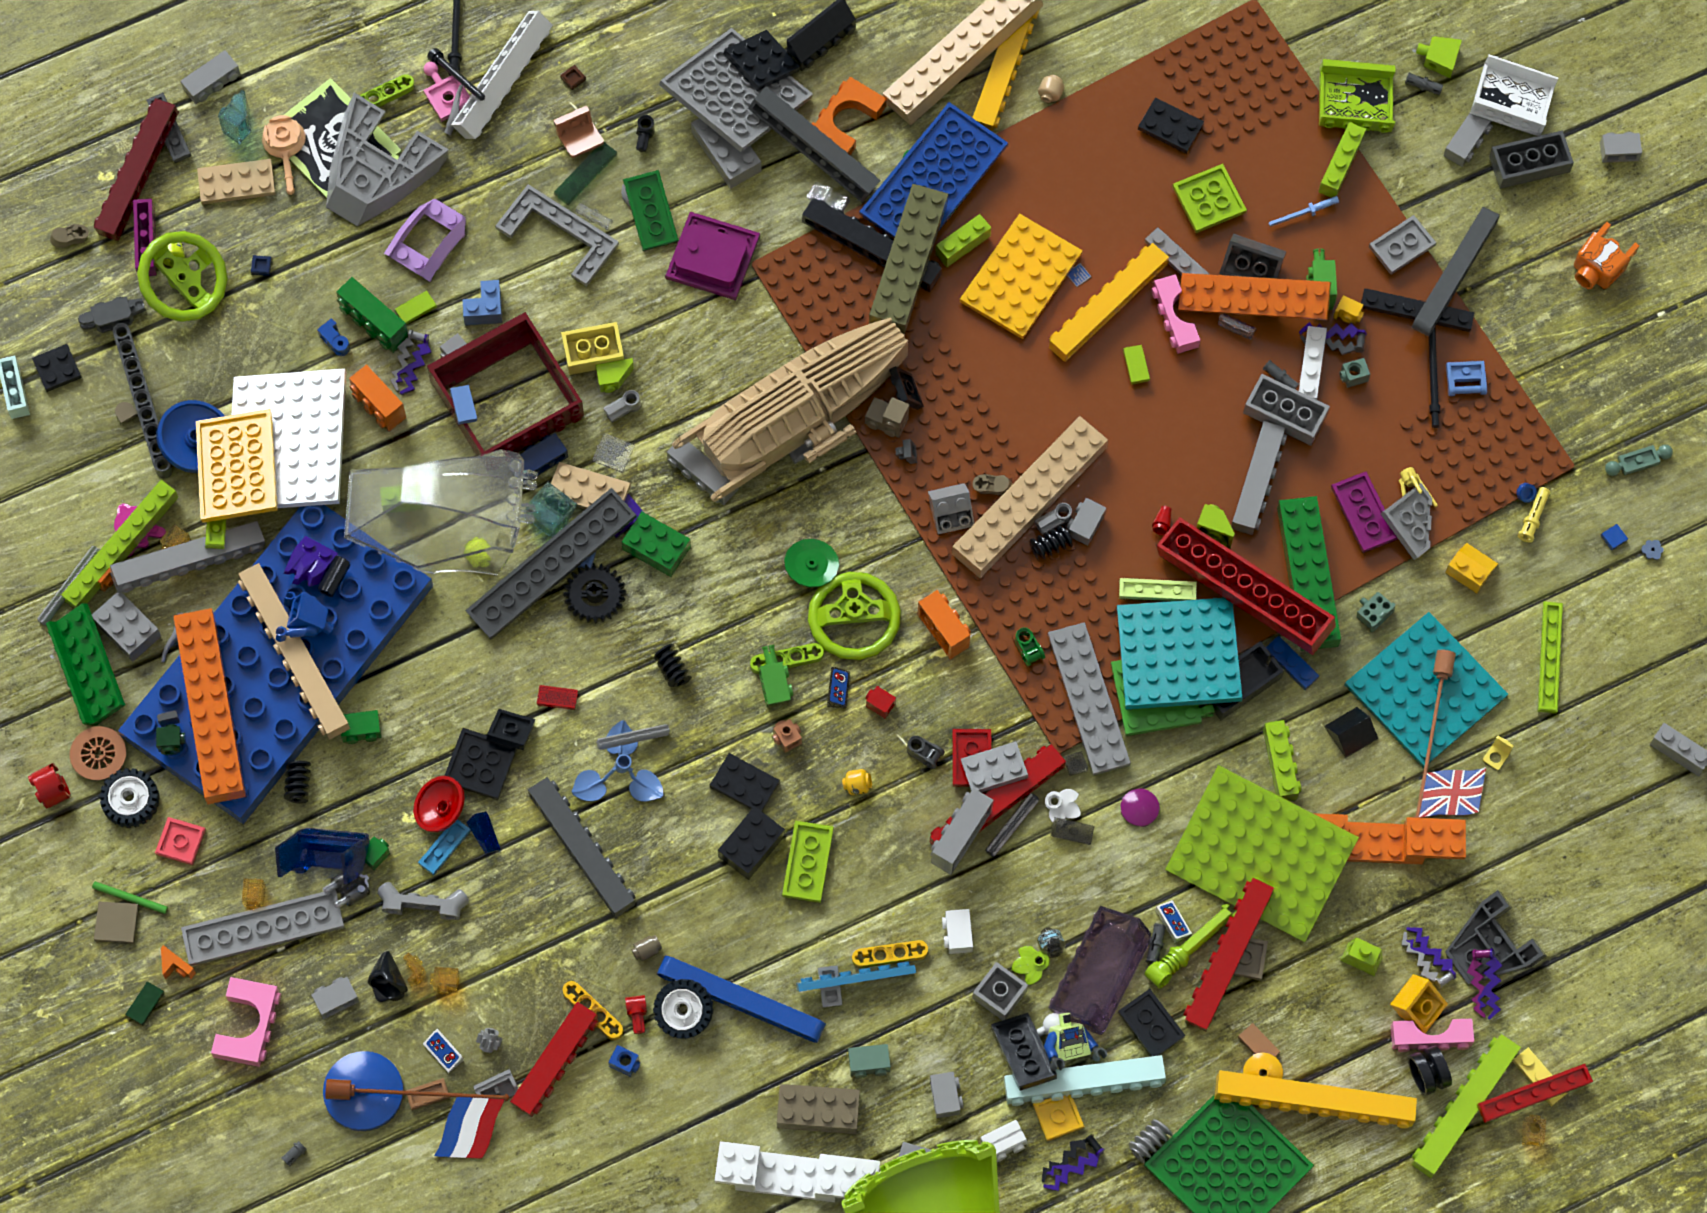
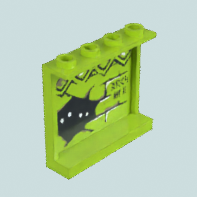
M1323 59L1319 68V126L1346 129L1349 122L1365 128L1366 131L1392 132L1395 121H1393V77L1395 65Z

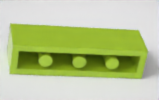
M1349 122L1321 181L1319 193L1331 198L1338 195L1364 139L1365 128Z

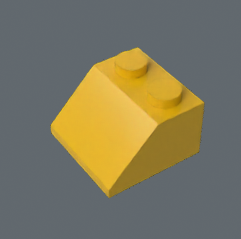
M1466 543L1449 563L1445 573L1477 594L1498 566V563Z
M1413 974L1390 1005L1405 1021H1413L1421 1032L1426 1033L1448 1003L1430 980Z

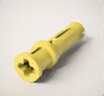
M1545 487L1539 488L1529 516L1523 520V528L1517 535L1522 541L1528 543L1534 541V533L1540 526L1539 518L1550 495V490Z

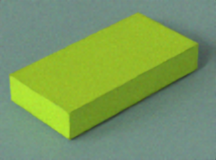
M426 290L395 308V312L407 325L437 308V305Z
M1142 345L1123 348L1131 385L1150 381Z

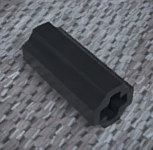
M335 556L318 586V591L328 597H333L351 565L350 562L345 558Z

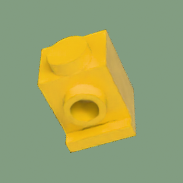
M1343 295L1333 318L1337 320L1340 317L1347 323H1360L1364 312H1362L1363 304Z

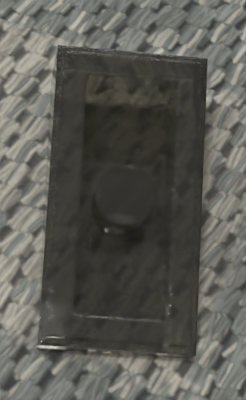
M1054 817L1050 836L1091 845L1095 826Z

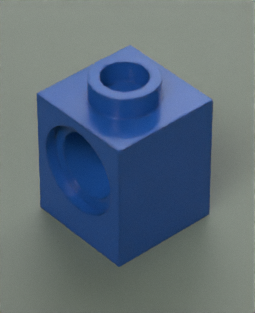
M617 1045L608 1064L610 1068L631 1077L633 1072L636 1073L641 1062H639L638 1054ZM623 1058L631 1060V1063L627 1066L622 1065L620 1062Z

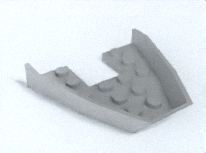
M353 93L342 120L330 166L326 208L354 225L359 226L396 205L439 172L448 158L449 149L421 132L416 131L398 160L367 142L386 111L358 94Z

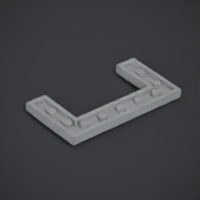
M528 184L496 224V229L512 238L530 213L534 211L583 242L591 249L572 272L571 277L587 287L618 247L619 242Z

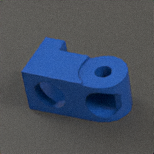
M331 318L317 329L318 335L336 355L345 356L350 350L348 339L336 331L338 330L337 323Z

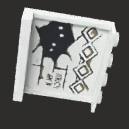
M1489 54L1483 66L1470 114L1540 136L1546 125V116L1558 77Z

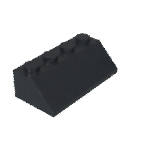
M836 0L787 39V52L798 63L801 71L805 68H810L816 59L825 56L831 47L837 46L846 35L849 36L855 31L856 18L846 1Z

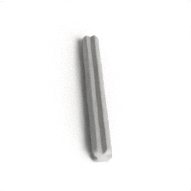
M91 546L37 618L39 623L46 626V623L52 619L64 603L61 594L99 552V548Z

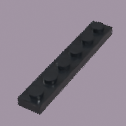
M1364 288L1361 301L1363 309L1415 320L1425 301ZM1447 306L1436 325L1470 332L1475 312Z

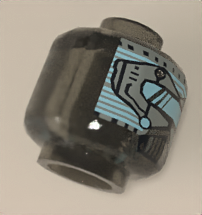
M1045 928L1037 938L1041 952L1047 954L1049 958L1060 956L1065 949V941L1061 932L1057 929Z

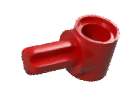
M645 995L625 997L627 1015L632 1017L634 1034L645 1033L644 1015L647 1013Z

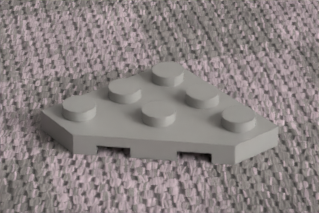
M1422 483L1419 484L1422 490L1421 494L1414 487L1380 513L1413 560L1430 549L1429 531H1431L1432 516H1430V506H1432V497Z

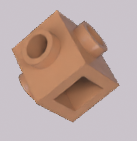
M791 719L787 721L781 720L775 724L772 738L777 746L780 745L785 753L802 744L801 730L797 723L793 724Z

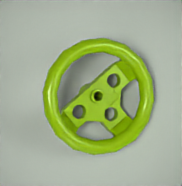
M186 231L165 233L151 241L141 255L137 271L140 292L148 305L163 317L180 322L199 320L213 312L224 297L228 281L225 261L217 248L204 237ZM184 242L195 245L199 249L190 257L181 258L175 257L169 251L167 245ZM164 259H169L172 262L170 269L164 267ZM152 260L154 265L168 279L169 285L177 289L195 309H174L168 307L157 298L151 288L149 269ZM190 261H195L198 264L196 271L190 269ZM211 263L214 265L216 283L212 295L207 293L201 286V272ZM190 287H194L197 290L196 297L190 296L188 292Z
M849 571L836 575L830 583L818 587L809 603L808 623L813 638L825 651L840 659L863 660L876 656L891 645L900 629L901 609L896 594L883 580L869 573ZM861 584L877 590L885 600H872L862 592ZM842 586L843 594L836 603L826 604L821 607L825 597L835 588ZM853 590L858 593V596L850 598L847 593ZM870 607H877L879 612L873 615L868 610ZM837 610L841 615L838 618H833L830 616V613ZM881 620L889 622L886 631L880 639L872 645L859 649L845 648L832 642L822 629L827 625Z

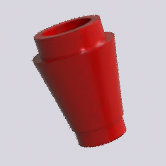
M1161 506L1152 523L1154 533L1165 535L1169 531L1172 511L1170 507Z

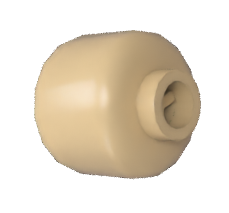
M1056 75L1044 77L1038 88V94L1042 101L1046 103L1057 102L1065 88L1063 80Z

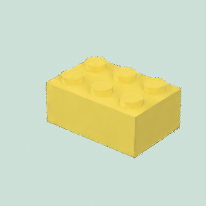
M617 322L561 332L569 375L596 370V364L624 360Z

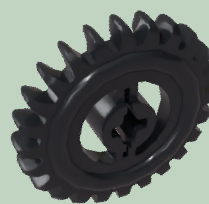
M593 563L591 569L585 564V571L578 567V575L574 572L571 573L573 579L567 578V582L570 585H564V589L568 591L563 593V596L568 598L564 603L570 605L568 606L569 611L574 610L573 616L580 615V621L586 618L587 623L591 619L594 620L595 624L598 622V619L605 622V617L612 619L611 613L618 614L616 608H623V605L619 602H625L626 600L625 597H622L626 594V590H621L625 587V583H619L622 577H616V570L610 573V566L603 570L602 563L596 569V565ZM598 582L604 584L608 589H603L602 585ZM608 597L606 602L599 606H589L582 600V598H587L589 602L596 604L601 602L603 598Z

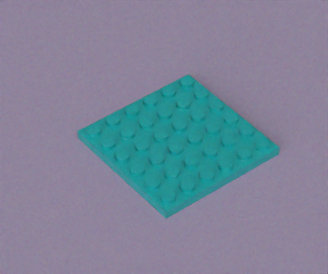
M1225 598L1117 605L1126 709L1242 701L1233 603Z
M1430 612L1425 614L1344 684L1423 768L1425 766L1440 681L1433 674L1437 650L1452 651L1456 653L1452 677L1448 678V680H1443L1429 763L1508 696V693Z

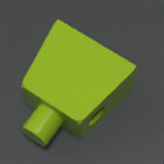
M1434 36L1431 39L1430 46L1419 43L1416 54L1426 56L1424 67L1451 78L1462 40Z
M1354 938L1348 943L1340 961L1375 976L1383 959L1382 949L1359 938Z

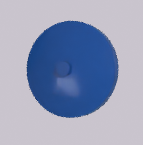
M197 400L182 401L171 406L163 414L157 427V443L162 455L176 468L189 473H198L196 421L224 417L225 415L213 405Z
M361 1051L344 1056L331 1067L324 1081L323 1098L329 1114L337 1123L354 1131H370L385 1125L396 1115L403 1100V1095L358 1092H355V1096H351L350 1100L326 1099L327 1079L351 1080L352 1084H355V1088L404 1091L402 1078L395 1065L386 1057L374 1052Z

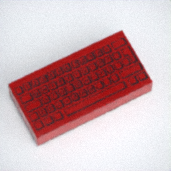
M539 685L537 705L575 710L578 690Z

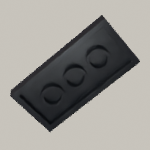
M1029 1013L991 1024V1030L1019 1091L1057 1079L1056 1071L1050 1069L1051 1061L1047 1056Z

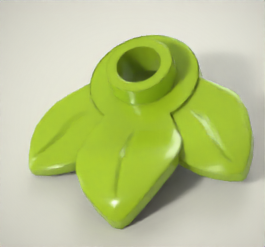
M1023 946L1018 949L1021 957L1014 961L1011 970L1018 974H1025L1026 984L1032 985L1042 978L1043 970L1047 969L1050 964V958L1043 951H1036L1031 946ZM1039 957L1043 959L1041 964L1036 962Z

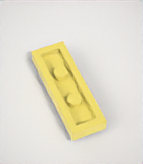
M1529 1047L1513 1059V1063L1531 1083L1553 1076ZM1567 1093L1553 1097L1546 1101L1552 1107L1564 1096H1566Z

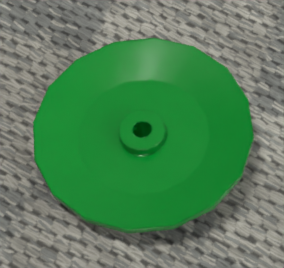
M803 539L794 543L787 550L784 558L785 570L789 577L799 585L809 588L821 587L830 583L837 575L839 569V560L834 549L824 541L817 539Z

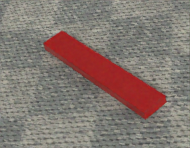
M1582 1064L1477 1104L1484 1123L1591 1084L1593 1080L1586 1064Z

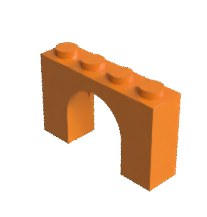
M849 77L847 81L842 82L837 95L831 97L828 107L821 110L816 123L813 122L812 124L851 156L856 149V140L835 126L833 122L835 116L845 109H857L877 120L887 107V98L854 78Z

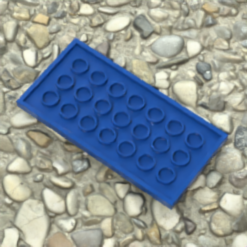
M948 102L859 211V214L889 236L895 238L912 184L948 193V204L939 228L940 230L1006 149L1008 142Z

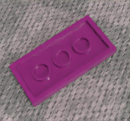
M1366 471L1331 485V489L1362 553L1398 539L1380 514L1385 509Z

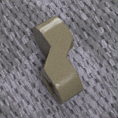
M72 224L65 228H55L51 233L50 243L55 247L61 248L72 244H82L86 241L89 231L81 224Z
M988 474L978 475L972 483L973 488L980 494L1003 495L1013 485L1012 481L1004 475L994 476Z

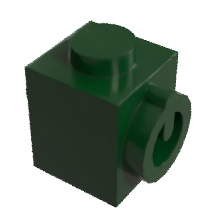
M169 724L165 727H156V747L161 754L176 755L183 751V744H186V734L182 732L180 726Z

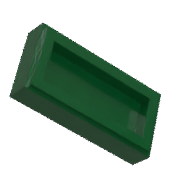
M147 981L125 1015L143 1026L165 992Z

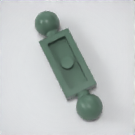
M1664 444L1656 451L1654 445L1623 454L1617 458L1619 463L1616 461L1608 462L1605 466V471L1608 475L1615 476L1620 470L1623 471L1624 475L1647 469L1659 465L1661 462L1659 458L1665 460L1671 458L1673 449L1671 446Z

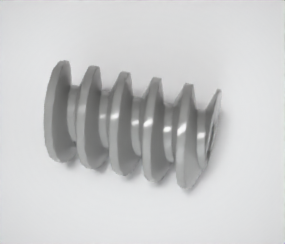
M1153 1119L1151 1125L1145 1127L1146 1131L1142 1130L1140 1136L1134 1138L1135 1142H1129L1130 1150L1141 1163H1146L1143 1156L1151 1158L1149 1151L1157 1152L1154 1147L1155 1145L1162 1147L1160 1140L1168 1141L1165 1136L1166 1134L1173 1136L1168 1127L1158 1120Z

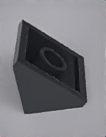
M1358 707L1324 726L1345 758L1378 739L1370 716Z

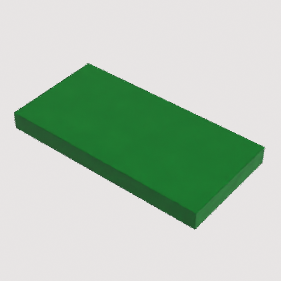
M659 170L623 179L642 251L678 242V236Z

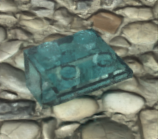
M243 90L235 94L231 102L226 107H223L218 115L222 132L238 144L251 132L250 109L245 91Z
M547 482L523 509L524 516L552 538L567 525L577 507V503Z

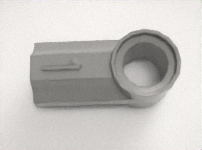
M628 390L624 393L623 397L604 407L603 410L608 419L613 423L630 412L638 411L641 407L639 394L634 390ZM629 399H636V402L633 404L627 403Z
M1067 503L1058 504L1054 510L1035 520L1037 529L1043 535L1045 532L1049 533L1050 530L1056 529L1058 526L1067 525L1072 518V508ZM1064 511L1067 512L1068 515L1065 517H1061L1059 513Z

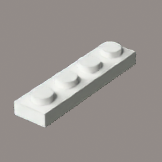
M1308 326L1299 392L1317 400L1327 328Z

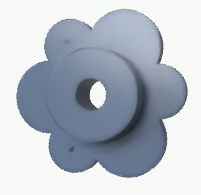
M1647 540L1645 545L1642 546L1641 551L1646 554L1647 559L1659 560L1664 549L1660 547L1661 543L1659 540Z

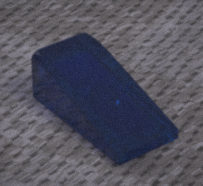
M485 811L474 814L466 823L485 854L499 851L500 846L488 813Z

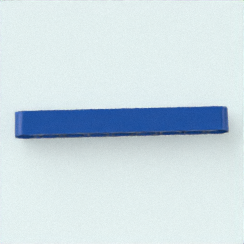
M664 956L657 972L659 977L670 982L679 979L694 980L707 989L706 991L710 993L712 1000L814 1043H818L826 1025L815 1017L670 956Z

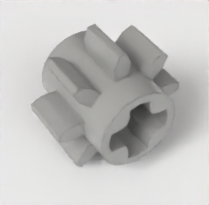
M485 1028L484 1031L481 1030L478 1033L476 1042L480 1043L479 1048L482 1051L491 1053L500 1047L502 1038L498 1037L499 1032L496 1029Z

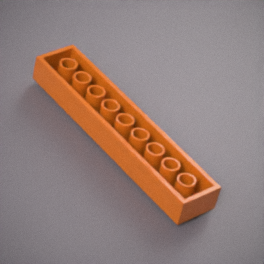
M212 608L174 615L204 798L208 805L246 797L214 612Z

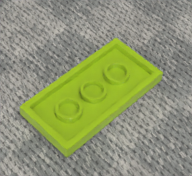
M795 820L782 897L821 903L834 826Z

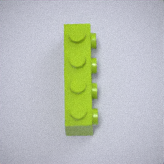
M1284 720L1265 723L1263 734L1275 793L1288 801H1295L1298 798L1299 792H1301L1300 781L1296 780L1295 774L1298 771L1296 762L1293 763L1292 756L1294 755L1293 746L1288 742V737H1290L1289 727L1285 726Z

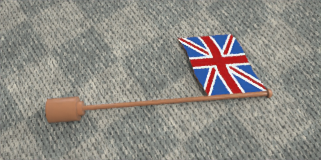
M1437 650L1433 674L1440 681L1416 816L1413 818L1435 815L1464 816L1479 812L1486 767L1477 770H1442L1427 773L1443 680H1448V678L1452 677L1456 653L1448 650Z

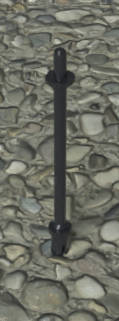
M453 0L451 52L447 55L449 64L460 73V61L462 60V55L459 53L461 0Z

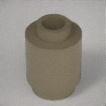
M656 935L634 943V948L631 950L636 960L640 958L641 961H644L658 954L662 946Z

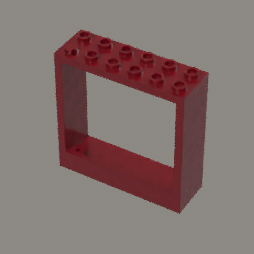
M526 312L427 365L432 385L485 470L497 467L503 460H509L521 450H525L528 446L541 441L546 435L560 432L567 425L577 423L584 416L582 400ZM531 344L569 405L484 451L468 424L458 425L453 401L447 390Z

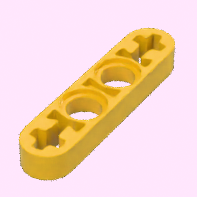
M916 940L861 948L853 952L852 962L857 968H867L922 960L928 954V946L924 941ZM917 946H920L921 949H925L922 951V954H918L917 951L911 952V956H908V947H911L910 951L916 950ZM897 948H902L906 954L898 958L895 956L894 951ZM883 951L886 954V958L881 961L877 960L875 953ZM868 952H872L871 958L873 962H869L870 958H865L863 963L856 960L859 954H862L863 957H869Z
M569 981L564 984L562 989L563 995L573 1006L576 1004L574 1001L576 996L573 993L568 995L567 988L569 987L571 989L575 987L576 994L580 996L576 1002L581 1003L582 1000L588 999L591 1001V1006L588 1009L596 1014L599 1012L605 1014V1020L599 1022L597 1028L607 1038L618 1040L622 1037L623 1027L621 1023L575 981ZM609 1019L611 1020V1021L609 1022V1024H610L613 1028L618 1027V1029H617V1030H618V1034H615V1033H613L612 1035L610 1034V1033H611V1030H610V1028L606 1025V1024L608 1023Z

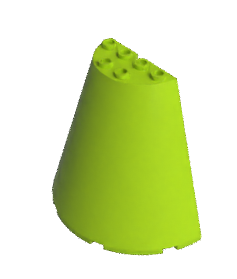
M960 1140L937 1144V1149L933 1148L929 1152H926L923 1148L900 1156L879 1166L881 1171L875 1172V1175L871 1176L870 1173H867L855 1182L844 1194L845 1199L842 1200L843 1210L845 1213H1000L995 1146L986 1141L979 1145L977 1140Z

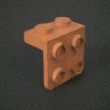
M587 105L553 120L557 136L572 158L604 144L603 138L592 122Z

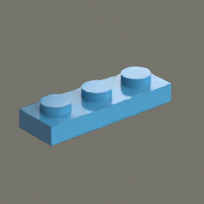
M457 819L453 825L444 830L418 861V864L434 876L471 832V829Z

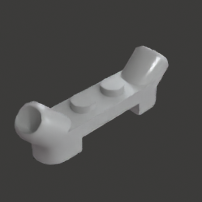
M386 882L378 888L377 893L383 900L382 911L389 914L402 915L404 907L440 911L441 919L459 920L461 909L469 904V898L460 889L456 890L446 899H441L436 895H427V897H422L417 893L403 895L397 891L391 882Z

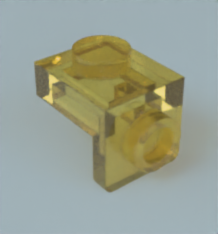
M408 952L403 957V960L414 972L407 979L408 984L412 987L414 984H420L425 979L426 972L421 966L423 962L416 955L412 956Z

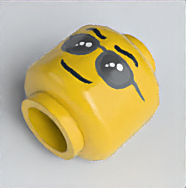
M864 769L848 771L846 777L842 779L844 790H847L850 795L868 793L869 788H872L871 774L867 773Z

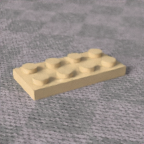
M271 159L197 168L202 205L276 195Z
M559 462L546 496L552 500L587 509L610 488L625 502L631 483Z

